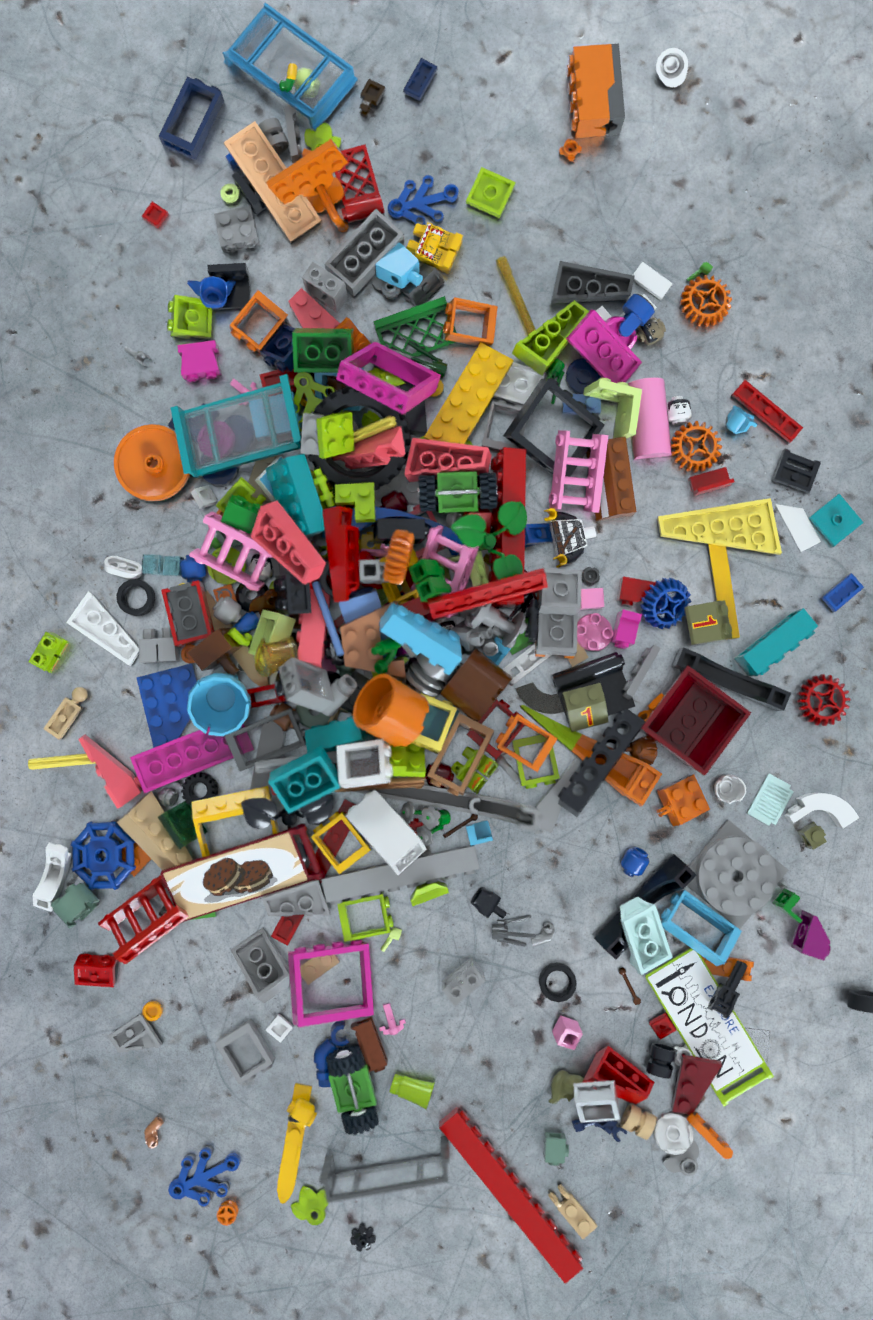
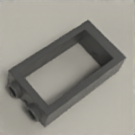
M292 707L225 735L239 772L255 766L257 761L270 760L306 745L305 729H301L298 722L301 719L297 710L293 711ZM289 715L299 741L247 762L237 735Z

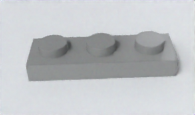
M653 645L650 649H645L641 656L643 658L642 663L635 666L632 674H634L632 680H627L623 687L625 692L622 696L629 700L634 696L661 648Z

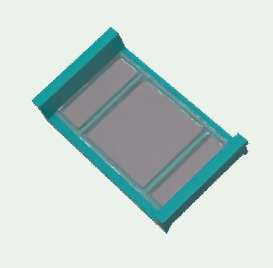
M288 375L279 376L281 383L191 409L183 410L179 406L171 407L184 474L189 473L197 478L301 449V433Z

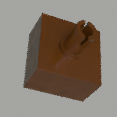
M230 628L217 629L188 652L201 671L215 669L221 665L225 672L232 676L239 672V669L229 657L240 649L242 645L236 643L228 635Z

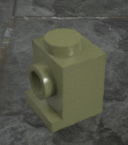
M814 821L797 831L809 849L814 850L827 842L824 838L826 836L821 826H817Z

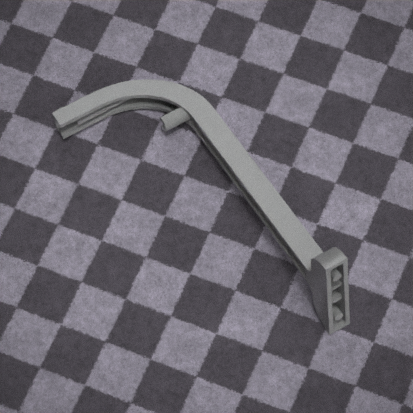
M274 721L262 725L256 758L280 749L285 745L286 733ZM282 754V755H280V756H278V757H275V758H273V759L287 758V757L285 756V754ZM254 766L250 789L268 786L273 801L275 795H272L271 786L268 783L269 772L256 773ZM426 784L421 789L413 787L376 790L381 797L499 819L513 823L521 829L536 831L537 827H541L542 823L540 810L535 807L475 793L465 792L463 796L460 794L455 796L447 792L448 788H439ZM374 790L352 791V792H358V793L367 794L368 792H372V791H374Z

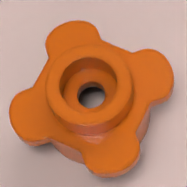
M567 139L564 146L559 149V153L566 156L568 161H574L577 153L581 152V146L572 139Z

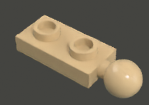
M83 687L75 688L72 691V700L65 697L43 729L58 740H61L83 709L78 703L87 699L88 693Z

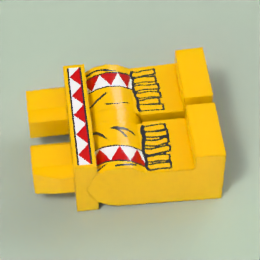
M429 222L426 226L416 223L413 235L421 238L420 242L418 243L410 239L406 248L415 255L419 262L421 261L433 266L437 270L449 275L462 244L463 235L459 233L453 234L438 226H433Z

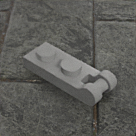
M287 105L284 111L290 155L294 164L300 160L299 156H302L301 144H297V138H300L299 127L295 126L298 120L296 109L291 105Z

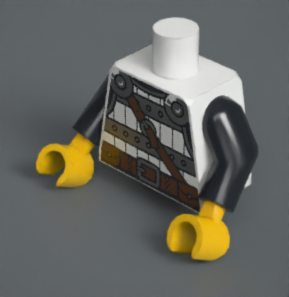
M554 508L544 510V512L549 514V517L544 518V520L550 521L549 525L556 554L553 560L558 559L560 562L556 567L560 568L565 564L575 562L584 553V548L587 547L586 539L596 537L594 526L584 528L582 520L577 519L576 516L556 511Z

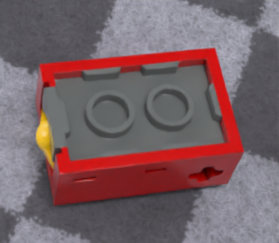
M201 581L181 583L178 586L170 587V589L161 590L175 646L183 647L202 642L215 631L204 585Z

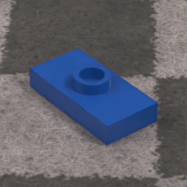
M850 573L821 599L834 613L861 591L864 586Z

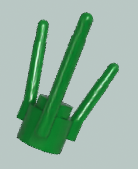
M555 359L546 371L548 375L546 378L558 377L559 387L565 374L563 371L565 364L559 359ZM554 394L551 400V404H554L556 400V396Z

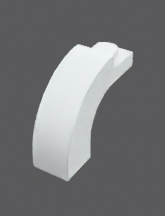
M815 792L796 798L800 805L796 804L790 807L788 813L784 815L788 822L795 823L814 810H823L829 814L839 828H845L859 819L855 810L845 800L835 795Z
M48 843L46 847V865L41 881L33 894V906L52 912L51 904L59 898L69 871L71 853L68 852V848L60 844Z

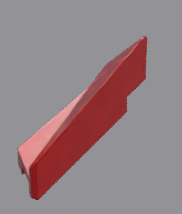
M341 506L323 510L334 602L337 603L348 601L350 593L356 591L359 587V527L351 526L353 509Z

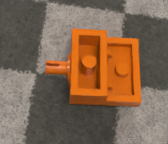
M694 774L657 791L664 806L657 810L658 816L663 817L667 814L672 826L682 825L710 810Z

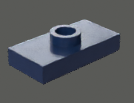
M421 58L405 85L403 93L420 101L437 71V66Z

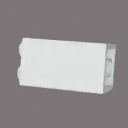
M376 790L365 794L358 805H354L348 810L347 819L397 875L427 850L422 840Z

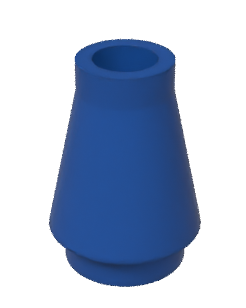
M246 612L233 627L241 634H245L257 628L259 619L254 612Z

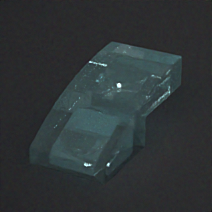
M143 554L142 574L181 576L180 561L184 558L180 556Z

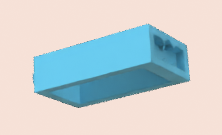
M686 890L674 893L670 899V907L666 908L661 915L662 927L715 966L725 964L742 931ZM680 903L686 905L725 934L716 952H713L671 921Z

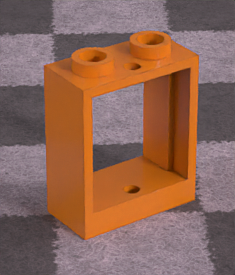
M257 290L230 324V333L236 339L244 340L247 343L246 347L252 352L257 351L260 354V350L282 323L284 324L287 320L288 314ZM256 303L278 320L260 344H257L238 328L239 324Z
M454 297L447 303L445 314H447V321H445L443 326L445 340L479 346L481 342L490 347L494 343L498 306ZM456 309L484 315L482 338L453 332Z
M516 714L515 717L511 715L506 723L508 727L506 732H501L495 741L498 743L496 748L538 772L558 738L519 714ZM518 721L547 738L532 763L503 746Z

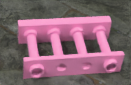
M558 430L555 439L557 446L552 489L549 495V508L561 509L562 503L583 505L584 511L599 513L608 435L593 434L592 439L570 437V431ZM569 445L590 447V458L567 457ZM566 465L588 467V477L565 476ZM564 484L586 486L585 497L563 496Z
M213 511L206 514L203 523L207 524L209 529L202 547L190 552L189 556L194 558L197 563L206 564L244 584L247 589L259 591L264 587L265 583L258 579L267 558H272V556L251 538V534L221 522L222 516ZM219 530L225 534L226 538L218 558L208 554V550L216 531ZM236 539L242 542L243 547L235 567L226 563L225 559L233 540ZM253 548L259 551L260 557L251 576L241 570L250 549Z
M440 525L429 530L422 559L437 560L439 564L454 571L455 574L452 581L445 578L446 583L451 586L452 591L450 593L464 590L467 587L479 546L469 548L442 536L444 527ZM439 543L458 552L460 555L459 562L455 563L437 554L436 551ZM413 583L411 591L416 589L415 585L417 584ZM457 612V613H454V614L446 615L445 617L450 618V617H452V616H454V615H457L458 612Z

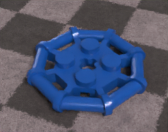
M90 821L78 837L71 841L73 868L71 870L92 891L95 889L117 890L127 876L136 869L134 863L135 841L123 831L116 821L101 823ZM96 830H107L106 836H98ZM113 833H115L124 843L120 844L118 840L114 839L112 837ZM90 835V842L83 845L84 840ZM126 847V862L122 861V848ZM80 850H82L83 863L80 860ZM102 851H104V853L106 854V858L104 859V861H102V858L99 857V854L102 853ZM119 867H123L124 869L115 878L114 872L117 869H119ZM82 868H89L92 871L90 872L92 874V877H90ZM107 876L109 881H98V877Z

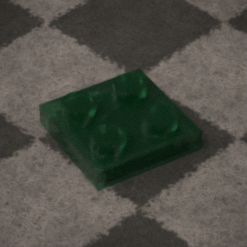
M186 800L158 816L179 850L198 839L192 817V807L186 803ZM202 824L203 831H204V834H205V833H207L208 831L206 830V828H205L204 825Z

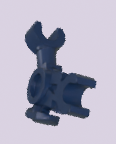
M580 1119L572 1120L575 1132L583 1131L586 1127L594 1125L595 1127L602 1128L609 1135L612 1133L613 1138L617 1142L621 1141L617 1136L619 1131L627 1134L625 1129L617 1125L618 1122L616 1120L581 1123Z

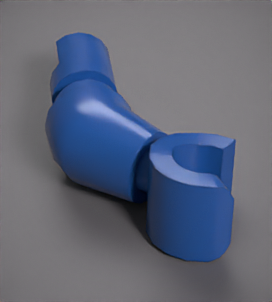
M336 1021L330 1030L331 1038H327L315 1049L313 1061L318 1069L316 1071V1079H318L319 1087H331L326 1056L337 1050V1045L344 1046L349 1043L347 1036L342 1038L336 1036L337 1031L344 1029V1021Z

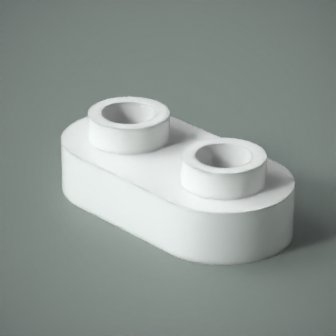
M109 556L104 560V569L110 574L127 579H138L142 575V566L138 562L118 556Z

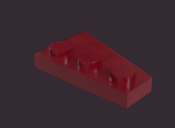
M682 1055L671 1107L672 1112L693 1114L722 1066L721 1061Z

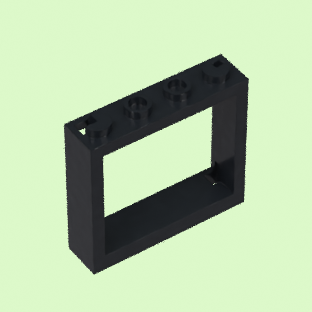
M545 378L539 381L503 436L519 449H526V455L553 475L555 462L519 433L547 390L552 392L591 425L583 439H592V435L599 434L605 425L600 421L601 418L598 415L587 410L585 404L573 399L572 393L561 389L555 379ZM578 446L571 457L583 458L590 447ZM566 465L565 476L570 477L577 466Z

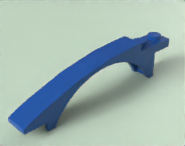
M375 507L376 520L425 519V525H428L429 530L441 525L444 527L442 536L462 546L464 545L451 528L433 520L399 510ZM350 508L353 509L351 526L359 527V533L375 523H356L355 508ZM448 548L451 555L457 556L459 554L458 552Z

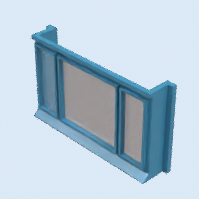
M264 3V7L226 52H222L225 58L224 63L229 67L233 63L307 117L310 127L316 131L317 127L324 123L358 81V78L354 76V70L350 64L267 3ZM290 63L297 65V73L303 69L309 70L311 74L302 85L296 77L290 92L280 90L279 83L281 80L286 81L288 65Z

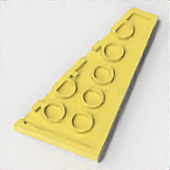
M771 498L657 517L660 537L777 555L782 554Z

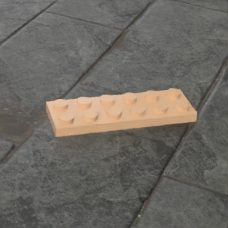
M255 121L224 142L225 147L254 190L259 194L262 202L290 243L322 221L306 197L299 195L292 202L284 205L268 188L266 182L285 170L286 166Z

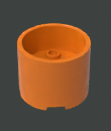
M379 674L369 680L358 694L353 708V719L357 727L379 739H383L391 746L402 745L406 747L416 740L423 731L424 726L422 724L426 713H429V704L422 694L388 674Z

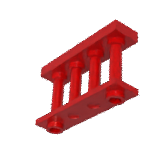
M161 875L154 878L150 884L113 912L105 915L98 922L100 927L112 931L119 945V949L113 955L116 960L124 964L129 963L189 917L186 910L177 905L173 906L165 891L166 885ZM156 895H159L167 910L159 919L149 902ZM142 906L151 921V924L143 931L134 915V912ZM126 918L135 933L134 938L126 942L118 926Z

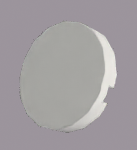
M668 1113L657 1120L654 1128V1137L658 1146L666 1153L673 1155L684 1153L693 1142L694 1132L692 1126L682 1115Z

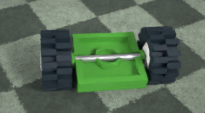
M477 471L437 472L438 489L436 491L434 475L418 476L420 511H436L435 495L438 497L439 513L478 511L477 495L479 493L481 509L497 508L496 473H480V485L477 487Z
M345 1046V1048H338L339 1050H334L333 1053H329L326 1056L329 1069L328 1077L337 1111L342 1113L341 1119L345 1133L349 1135L363 1134L364 1131L369 1132L370 1128L374 1129L378 1125L379 1119L375 1107L377 1100L368 1065H364L361 1049L358 1046Z

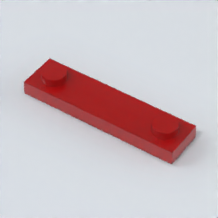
M746 380L732 394L736 400L789 443L803 429L799 423Z

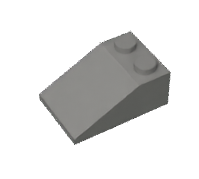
M264 928L231 949L254 995L261 1002L266 1003L290 986L289 966Z

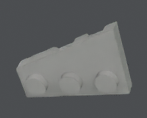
M312 880L262 896L268 916L331 915L319 880Z

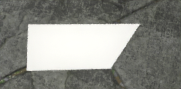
M775 504L800 552L821 542L803 508Z

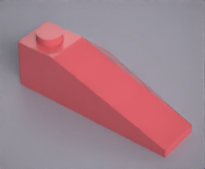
M86 734L79 738L89 760L96 763L95 768L98 777L105 779L106 786L104 788L117 809L142 792L143 789L137 776L135 777L133 772Z

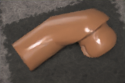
M158 1116L144 1131L146 1145L151 1149L157 1147V1130L164 1123Z

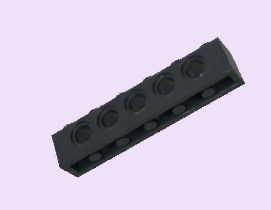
M627 708L623 713L618 712L613 720L615 724L612 728L607 727L602 735L604 739L601 743L596 742L591 750L593 754L590 758L585 757L580 765L582 769L579 773L574 772L569 779L571 784L568 788L563 787L558 794L560 798L558 804L576 817L579 816L640 732V728L645 720ZM624 728L627 733L620 734L617 729ZM613 743L616 749L611 750L607 748L606 744ZM602 758L605 760V764L599 765L595 759ZM591 773L593 774L594 779L587 780L584 777V774ZM580 788L583 794L577 796L573 793V789Z

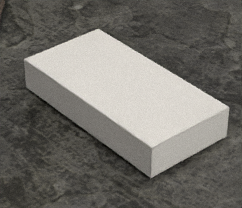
M644 262L640 264L633 274L635 276L634 282L660 301L673 284Z

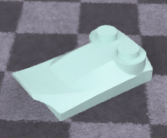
M635 897L620 905L621 923L631 953L630 963L636 968L637 973L643 975L673 958L656 905L648 903L639 897Z

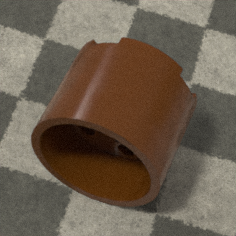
M475 649L440 695L469 718L478 722L513 677L478 649Z

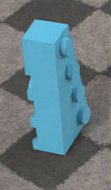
M394 603L389 606L381 617V632L401 645L404 643L408 644V647L416 655L421 653L428 657V662L433 666L438 664L445 668L443 672L447 675H450L462 660L460 637L456 632L449 631L438 623L431 622L422 615L415 614L404 606Z

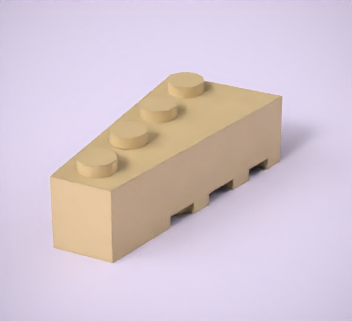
M152 791L141 798L117 822L161 870L193 860Z

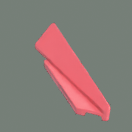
M398 426L354 443L355 451L333 456L332 459L334 461H344L345 467L349 469L387 465L391 459L390 457H403L405 455L402 429Z

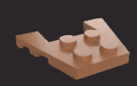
M393 601L382 608L380 607L365 616L340 626L342 646L345 653V666L376 672L374 664L380 659L383 660V655H373L371 648L381 641L379 629L381 617L392 603L398 605L397 601ZM393 659L385 674L406 677L404 659Z

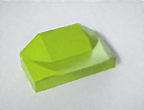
M441 881L416 886L410 896L412 907L447 894L449 889L447 884Z

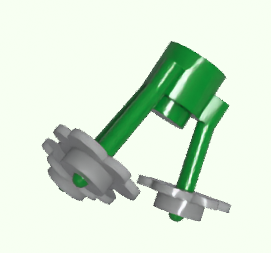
M411 802L403 804L401 815L406 824H410L413 821V815L423 816L421 821L423 824H426V827L424 825L418 827L417 833L418 837L427 847L433 843L432 834L442 830L444 825L449 824L451 820L450 813L447 810L438 811L433 806L423 810H415Z

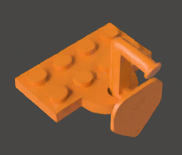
M332 139L266 182L268 188L284 205L292 202L295 197L302 195L308 199L316 213L326 210L340 232L348 230V223L340 218L334 206L343 198L344 189L340 181L332 175L335 171L342 169L348 162Z

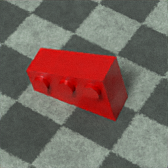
M609 1046L596 1053L582 1083L614 1081L617 1097L635 1105L649 1097L655 1083Z

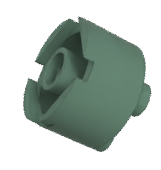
M84 883L70 885L65 890L66 894L62 898H57L51 904L53 911L68 928L77 925L75 923L77 919L81 921L85 919L96 908V903L100 901Z

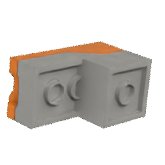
M544 568L548 588L537 592L539 629L537 641L535 642V656L545 657L546 654L564 655V658H574L577 653V617L581 609L582 570Z

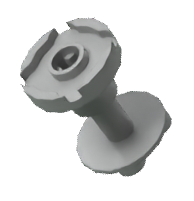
M492 603L475 607L470 611V616L466 615L465 624L472 629L483 623L490 628L496 626L505 631L502 645L510 649L515 645L519 633L523 634L527 628L525 623L526 616L523 612L518 613L512 621H509L500 615V610L491 606Z

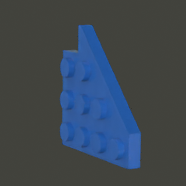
M193 663L136 677L153 748L180 738L191 721L187 711L188 694L198 681Z

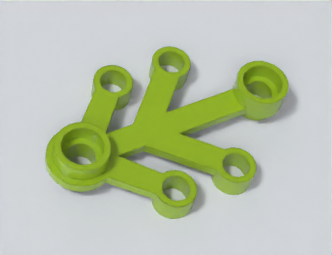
M307 372L298 373L294 378V385L297 388L293 399L294 404L298 407L296 413L301 409L300 402L304 393L308 401L303 413H312V410L314 412L316 406L323 401L314 396L312 389L322 392L325 397L328 396L326 394L327 388L332 389L333 392H335V389L332 386H324L314 382L312 376ZM302 378H305L307 380V384L305 386L301 385L300 380ZM302 415L301 420L298 421V424H300L301 422H303V415Z

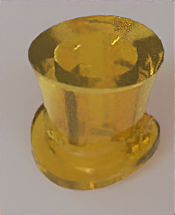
M287 637L272 643H265V639H261L255 653V668L257 672L263 677H269L275 671H279V667L291 657L298 659V650L294 639Z

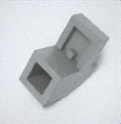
M360 560L361 583H389L383 577L386 562H380V560Z

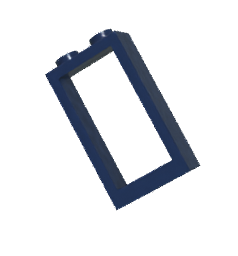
M187 76L158 136L162 145L196 160L224 103L221 90L215 86L205 85L200 79H192ZM194 90L212 98V101L192 143L171 134L191 91Z

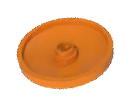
M156 424L137 427L122 438L115 451L114 470L119 483L127 492L141 500L161 501L168 499L178 493L189 478L190 474H184L176 433L168 427Z

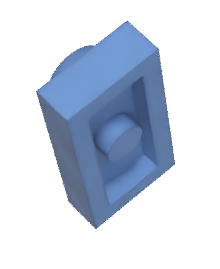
M572 394V398L585 404L590 413L601 414V399L583 394ZM562 402V414H577Z

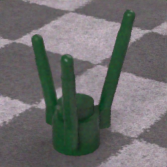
M411 342L408 343L415 350L434 360L429 363L411 357L412 361L428 366L430 370L440 374V378L444 377L447 364L443 363V359L435 357Z

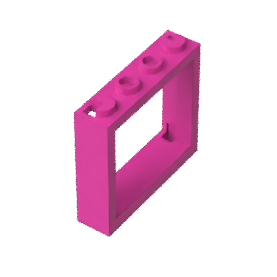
M373 342L341 361L336 379L405 414L436 392L441 375L377 342ZM368 363H372L415 385V387L408 392H404L360 368Z
M362 939L352 940L348 944L333 942L332 946L325 947V944L313 945L312 949L298 947L294 951L288 952L292 1020L295 1026L304 1027L374 1015L368 943L362 942ZM359 951L363 1005L303 1014L300 960Z

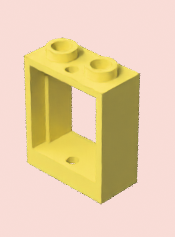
M422 694L427 699L429 705L444 710L449 714L438 742L419 735L412 744L438 754L441 751L457 708L453 707V704L449 701L443 700L441 702L435 699V697Z

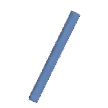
M319 581L313 582L312 586L336 655L342 656L345 653Z

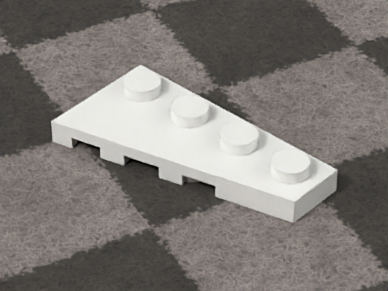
M88 591L66 623L131 666L139 655V646L95 596Z

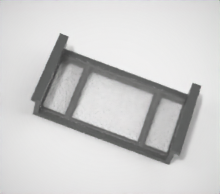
M446 1136L441 1137V1155L337 1173L333 1155L325 1156L319 1183L320 1185L324 1184L327 1203L449 1182V1140Z

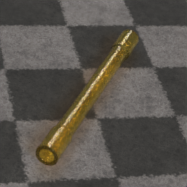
M502 256L496 260L502 277H504L526 332L530 334L536 328L514 279L507 257Z

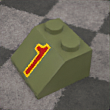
M725 600L684 607L692 645L732 638V627L729 623L728 607Z
M601 683L562 693L561 696L571 732L609 723Z

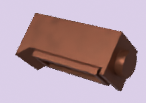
M372 1016L352 1023L350 1028L355 1031L366 1065L369 1066V1072L374 1071L376 1073L384 1070L388 1059Z

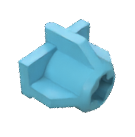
M734 405L728 414L726 427L733 433L740 434L746 432L750 426L756 427L758 424L753 420V415Z

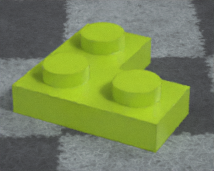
M374 482L335 485L336 506L355 505L356 523L376 522Z

